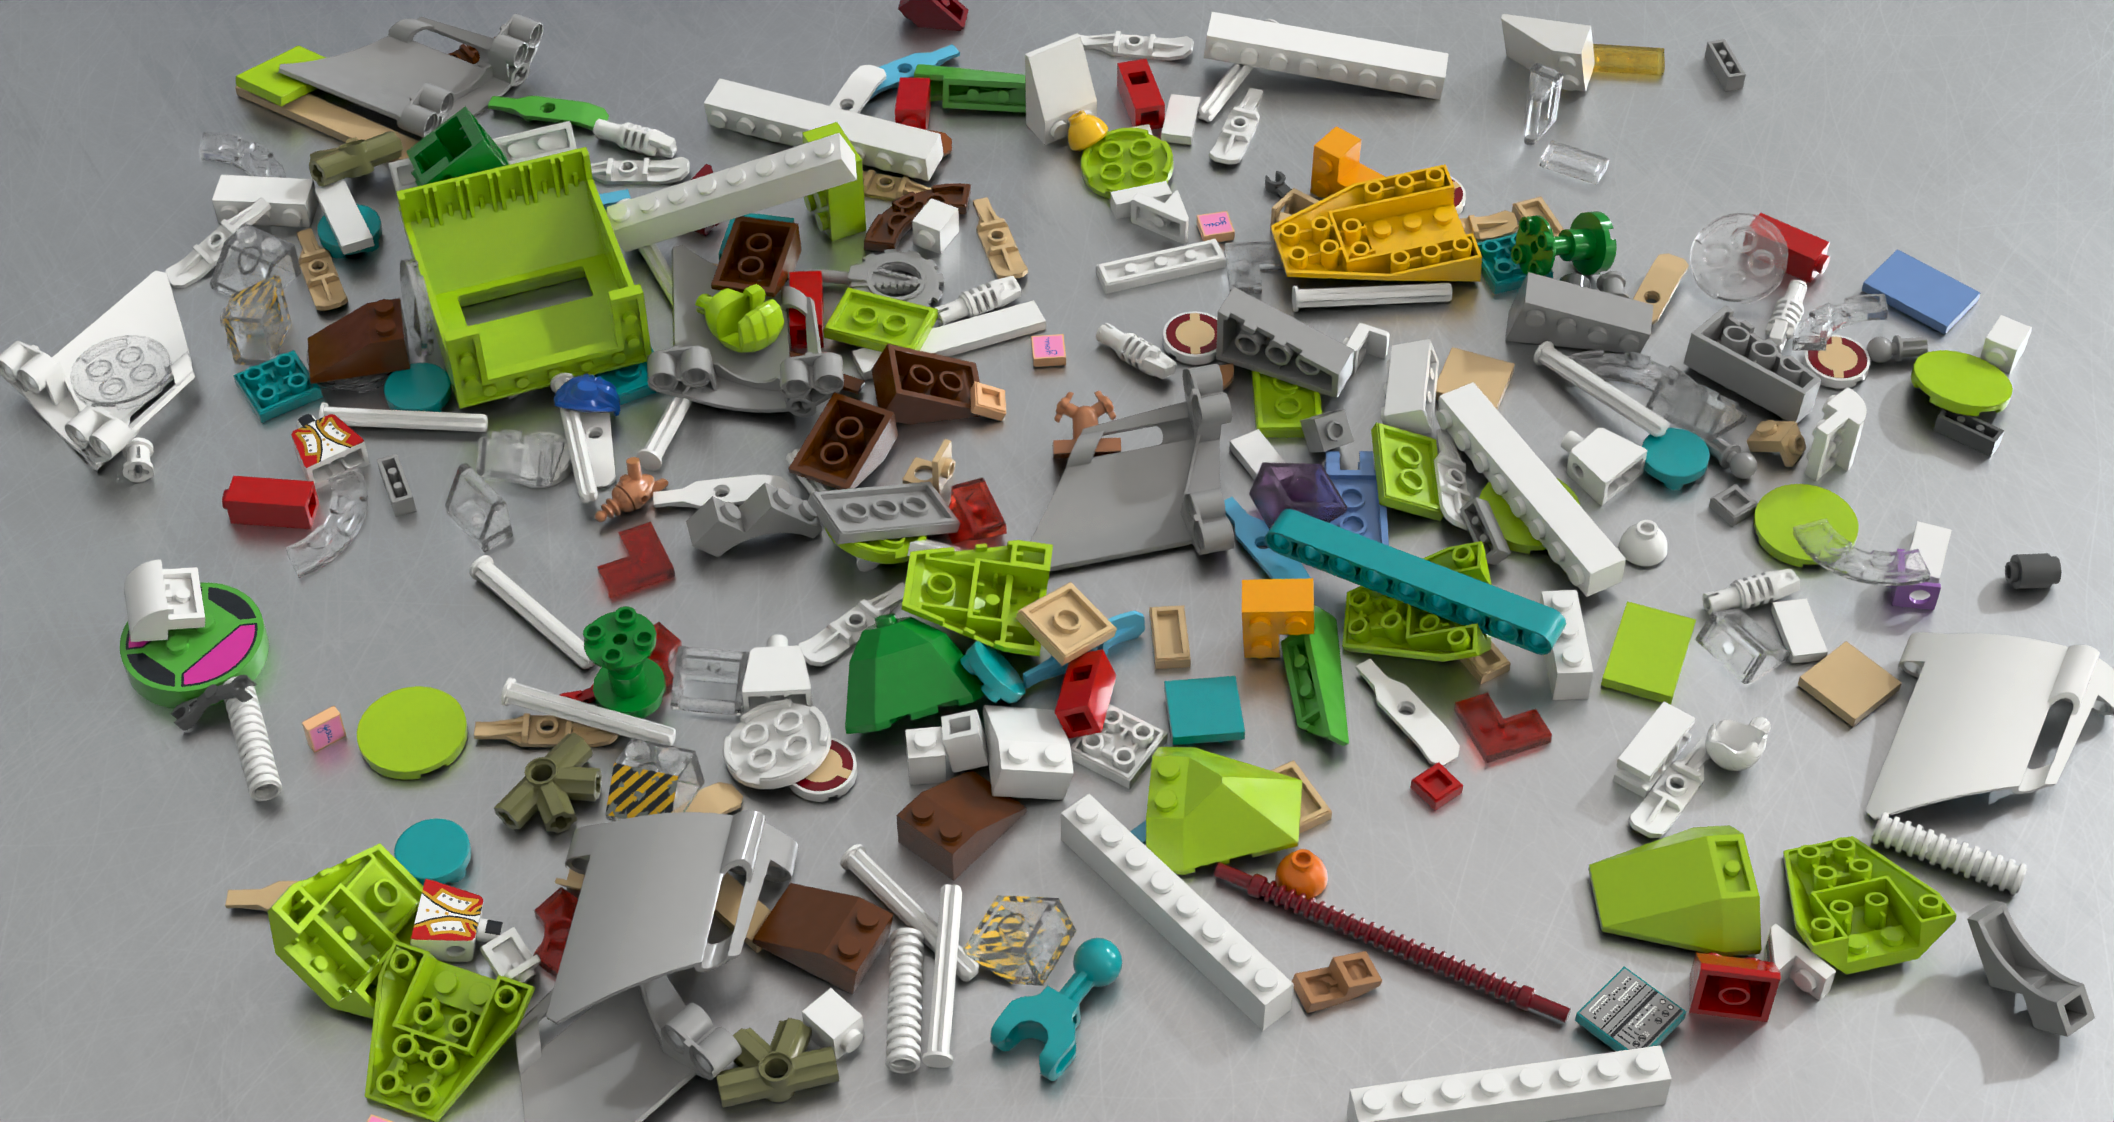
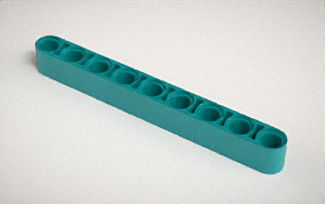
M1293 509L1283 510L1265 536L1268 547L1280 555L1463 626L1478 624L1482 633L1539 655H1547L1551 652L1566 626L1564 616L1551 607Z

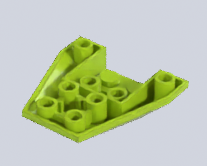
M1482 541L1447 547L1422 558L1492 585ZM1363 586L1347 592L1342 643L1344 651L1446 662L1476 657L1491 649L1492 636L1482 633L1478 624L1463 626Z
M1730 825L1693 827L1589 864L1588 870L1602 932L1703 953H1717L1721 956L1761 953L1760 896L1744 834Z
M1854 836L1840 837L1831 841L1803 845L1783 851L1797 932L1813 953L1846 975L1919 959L1956 921L1957 914L1939 892Z
M394 940L378 975L365 1098L432 1122H439L518 1028L535 988L498 975L495 980L438 961L429 951Z

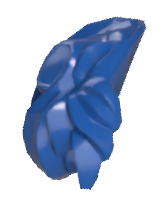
M587 373L568 380L557 390L553 398L555 406L587 413L614 412L615 416L620 414V398L616 392V387L611 382L601 379V376L595 378L593 374L589 375Z

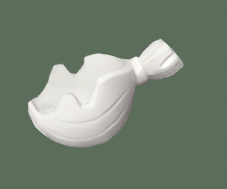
M1764 717L1752 719L1749 725L1730 719L1720 720L1717 727L1716 723H1713L1708 730L1705 740L1706 750L1710 758L1721 768L1729 771L1745 770L1753 766L1761 757L1767 743V734L1771 724Z

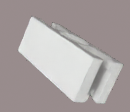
M1664 701L1618 758L1616 766L1620 770L1615 773L1613 781L1646 798L1669 765L1676 760L1690 742L1692 734L1688 733V731L1694 726L1696 718Z

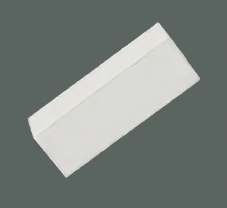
M1166 181L1110 192V207L1116 219L1130 217L1131 199L1137 192L1163 203L1170 198L1172 192Z

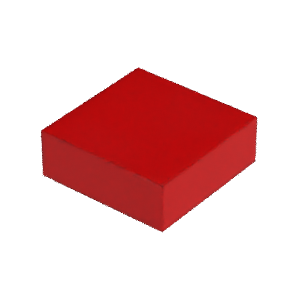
M1438 762L1413 778L1410 788L1435 811L1460 795L1463 791V784Z

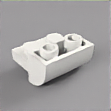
M1849 387L1845 388L1837 396L1832 395L1827 399L1822 408V412H1824L1823 419L1817 423L1812 432L1814 441L1806 456L1808 464L1805 475L1815 481L1836 464L1846 471L1853 464L1867 410L1863 399Z
M160 559L141 564L127 576L124 583V595L131 642L168 640V630L205 627V613L197 567L162 569Z

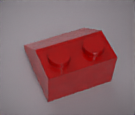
M1695 953L1690 972L1689 1013L1768 1022L1781 979V973L1774 962L1761 961L1757 958L1744 959L1721 956L1717 953Z

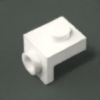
M1359 322L1352 336L1344 339L1343 344L1354 349L1352 374L1356 373L1366 354L1382 359L1386 357L1389 346V332Z
M514 927L484 944L479 949L496 977L501 975L526 983L537 975L534 970L538 967L541 960L537 954L535 956L531 954Z

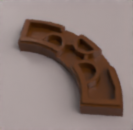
M971 184L933 185L929 190L916 194L912 191L892 202L891 207L882 214H878L865 236L864 250L884 252L887 249H896L902 237L913 228L912 221L930 199L958 208L959 214H967Z

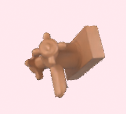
M1100 391L1094 392L1099 402L1091 407H1078L1070 403L1074 395L1072 392H1068L1058 402L1054 420L1059 423L1063 415L1072 418L1073 439L1053 440V459L1069 458L1082 430L1098 425V417L1106 413L1111 420L1116 418L1112 401L1107 396H1103ZM1101 438L1093 457L1121 452V438Z

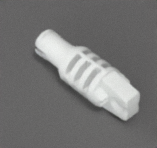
M598 119L593 128L595 138L615 142L624 150L628 149L639 154L644 153L647 156L656 155L666 158H673L677 151L675 138L667 136L656 129L642 127L637 124L634 125L629 122L622 125L602 119Z
M1014 276L989 281L985 285L982 284L977 288L964 291L959 295L958 299L935 307V309H938L937 321H939L940 326H943L961 318H972L983 315L986 312H992L994 309L1002 308L1021 297V287Z
M1791 280L1789 282L1784 297L1776 302L1765 330V334L1770 335L1769 339L1778 345L1779 353H1782L1787 340L1794 338L1804 313L1802 302L1807 292V285L1801 280Z
M1105 323V325H1101L1098 328L1096 340L1114 349L1118 358L1143 373L1165 379L1175 373L1177 363L1164 354L1157 346L1134 333H1123L1109 323Z
M1792 569L1765 571L1752 577L1748 576L1743 579L1734 580L1730 587L1704 593L1702 596L1703 606L1709 615L1731 608L1747 610L1750 607H1757L1759 604L1764 605L1768 602H1775L1782 597L1799 591L1800 579Z

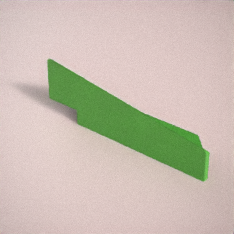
M918 64L916 66L914 78H930L931 102L943 100L942 108L1026 113L1025 75L925 64Z
M1314 604V634L1289 635L1280 642L1297 725L1308 733L1345 746L1349 744L1337 620L1333 615Z

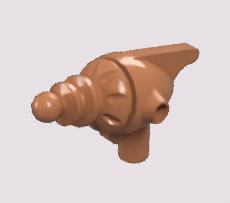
M637 457L628 458L626 460L628 475L624 474L620 477L619 482L612 490V499H606V504L601 505L603 511H597L595 519L598 522H603L607 517L612 519L614 515L619 516L621 514L620 511L632 512L640 509L653 497V492L661 491L668 486L669 482L664 478L655 481L652 475L641 474L640 459Z

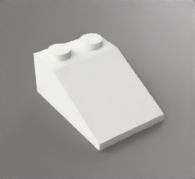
M1502 14L1501 22L1506 55L1557 88L1586 92L1595 65L1591 26Z
M1078 33L1025 54L1026 125L1044 145L1068 136L1070 127L1068 119L1073 114L1084 110L1086 115L1097 117V99L1082 39Z
M984 705L983 716L992 796L1064 800L1074 771L1070 743L1055 714V710Z

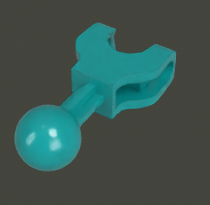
M1092 938L1083 942L1077 948L1073 958L1075 973L1059 992L1047 985L1038 995L1024 996L1012 1000L997 1018L991 1029V1044L1002 1051H1010L1015 1045L1025 1039L1033 1038L1042 1041L1045 1047L1039 1055L1040 1074L1051 1081L1057 1080L1076 1058L1075 1029L1080 1024L1079 1003L1092 987H1104L1111 984L1121 972V953L1117 946L1107 939Z

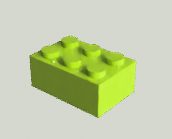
M838 122L802 132L803 144L840 133L855 154L857 180L804 196L807 210L814 212L819 229L821 231L825 230L831 241L866 231L862 159Z

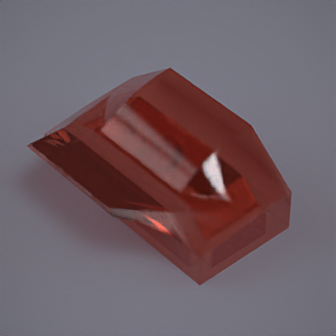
M983 477L951 486V502L948 507L960 521L958 532L948 533L952 544L1007 534L1004 518Z

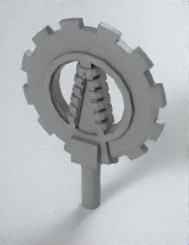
M897 249L884 250V253L878 255L874 253L862 258L863 263L861 265H850L849 272L811 269V271H822V281L824 283L848 285L849 288L931 307L930 304L933 301L938 302L943 294V291L939 290V286H944V277L942 273L937 274L938 266L931 259L925 260L921 258L920 253L910 250L906 253L897 252ZM893 270H901V271L909 272L910 274L914 275L915 277H912V276H910V275L905 276V274H901V273L898 274L897 272H892V271H893ZM888 293H891V294H896V293H898V294H903V293H905V294H908V295L900 296V297H892V296H888Z

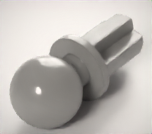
M1895 335L1892 342L1885 337H1875L1869 341L1866 350L1870 359L1874 362H1885L1892 355L1897 362L1901 361L1903 357H1917L1927 353L1928 343L1924 337L1901 339L1899 335Z
M1710 434L1704 441L1709 449V453L1719 460V465L1725 469L1730 467L1732 474L1737 478L1746 479L1756 472L1757 461L1755 457L1748 452H1741L1739 445L1729 444L1716 434Z

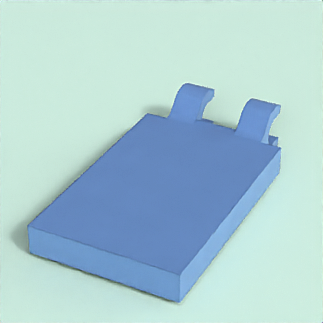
M1326 451L1324 470H1316L1317 519L1389 546L1387 507L1379 505L1373 451H1359L1360 462H1358V470H1340L1339 451Z

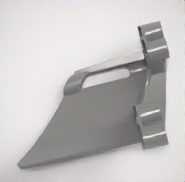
M514 14L506 25H501L500 32L494 39L424 17H419L418 19L408 18L396 22L389 29V36L374 43L333 57L301 63L280 64L279 73L397 120L399 128L421 137H426L466 106L472 115L477 117L488 109L492 96L502 97L512 86L517 87L521 85L529 76L530 64L542 38L543 24L520 14ZM427 29L476 48L480 59L476 64H472L413 41V37L418 32Z
M683 245L672 248L673 346L672 349L658 350L647 356L648 386L652 390L728 410L763 413L790 411L799 417H810L816 413L817 405L831 398L834 392L838 393L843 389L841 354L839 356L831 352H821L815 303L811 297H806L802 292L790 286H783L781 292H778L775 297L765 296L764 302L774 299L780 305L784 318L783 329L776 341L756 352L740 353L730 350L709 331L705 315L696 311L698 307L695 306L696 300L701 294L706 293L714 296L721 291L711 288V283L718 266L710 263ZM788 308H794L806 317L807 352L803 356L790 357Z
M1218 364L1183 370L1182 377L1186 399L1184 402L1094 425L1082 430L1071 451L1066 469L1053 497L1030 542L1053 545L1050 571L1193 544L1199 555L1234 548L1233 529L1229 519H1226L1224 498L1220 490L1221 424L1231 423L1232 410L1228 395L1223 392V379ZM1153 426L1159 427L1162 431L1163 440L1160 445L1093 457L1102 436Z
M754 810L741 811L735 815L701 812L661 813L583 826L576 829L572 836L565 867L567 868L568 866L571 870L584 874L585 877L547 1010V1019L559 1025L587 1008L645 982L695 967L697 972L711 971L724 965L730 959H736L741 953L763 881H791L799 848L798 843L779 829L765 823V816L761 812ZM727 871L745 875V886L733 934L722 942L709 944L707 940L724 875Z
M665 975L593 1005L541 1049L539 1022L546 1017L553 992L552 989L523 1017L520 1025L515 1030L524 1122H642L695 1075L708 1080L716 1077V1075L741 1055V1047L734 1036L722 1027L715 1028L708 1014L695 1003H690L686 1006Z

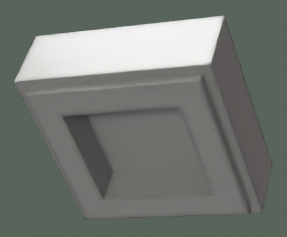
M1734 484L1710 499L1709 507L1733 527L1755 514L1758 503L1737 484Z

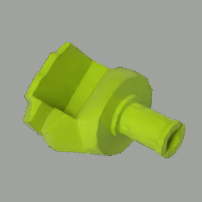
M757 284L747 287L743 293L729 288L721 290L714 296L704 293L697 298L695 306L698 307L696 311L705 315L709 331L726 348L740 353L756 352L768 347L776 341L784 325L780 305L774 299L764 302L766 293Z

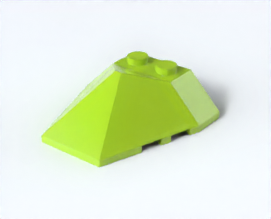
M1013 540L1008 541L1007 546L987 548L985 543L976 544L975 549L955 551L954 547L911 551L901 610L1003 652L1040 657L1041 644L1016 619L1018 610L1046 596L1053 545Z
M1158 747L1152 755L1146 813V847L1176 875L1193 873L1195 868L1213 863L1229 864V859L1252 854L1253 858L1297 847L1299 845L1302 780L1195 747Z
M379 843L345 859L331 868L318 872L312 877L303 881L300 880L286 889L267 911L275 954L330 1008L373 1019L378 975L394 940L410 945L423 885Z

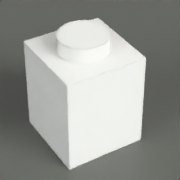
M930 199L912 221L913 244L941 254L959 232L958 208Z
M2001 315L1985 339L1980 358L1991 363L1999 370L2010 374L2025 350L2032 327Z
M977 709L942 716V740L953 773L987 766L986 737Z
M942 726L905 730L910 785L945 782L946 765Z
M832 988L802 1011L803 1023L812 1029L811 1039L821 1048L832 1046L836 1060L846 1052L854 1051L864 1038L863 1016Z

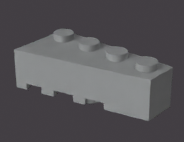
M1528 272L1509 310L1505 341L1542 344L1545 341H1550L1554 346L1640 354L1651 335L1653 305Z
M1233 287L1217 314L1216 359L1338 398L1352 374L1354 349Z
M1727 305L1691 333L1683 362L1684 365L1751 400L1754 404L1775 413L1784 420L1796 421L1798 423L1813 409L1822 379L1793 356H1783L1779 353L1778 345L1771 339L1763 340L1754 333L1755 327L1746 320L1739 322L1733 317L1734 311Z

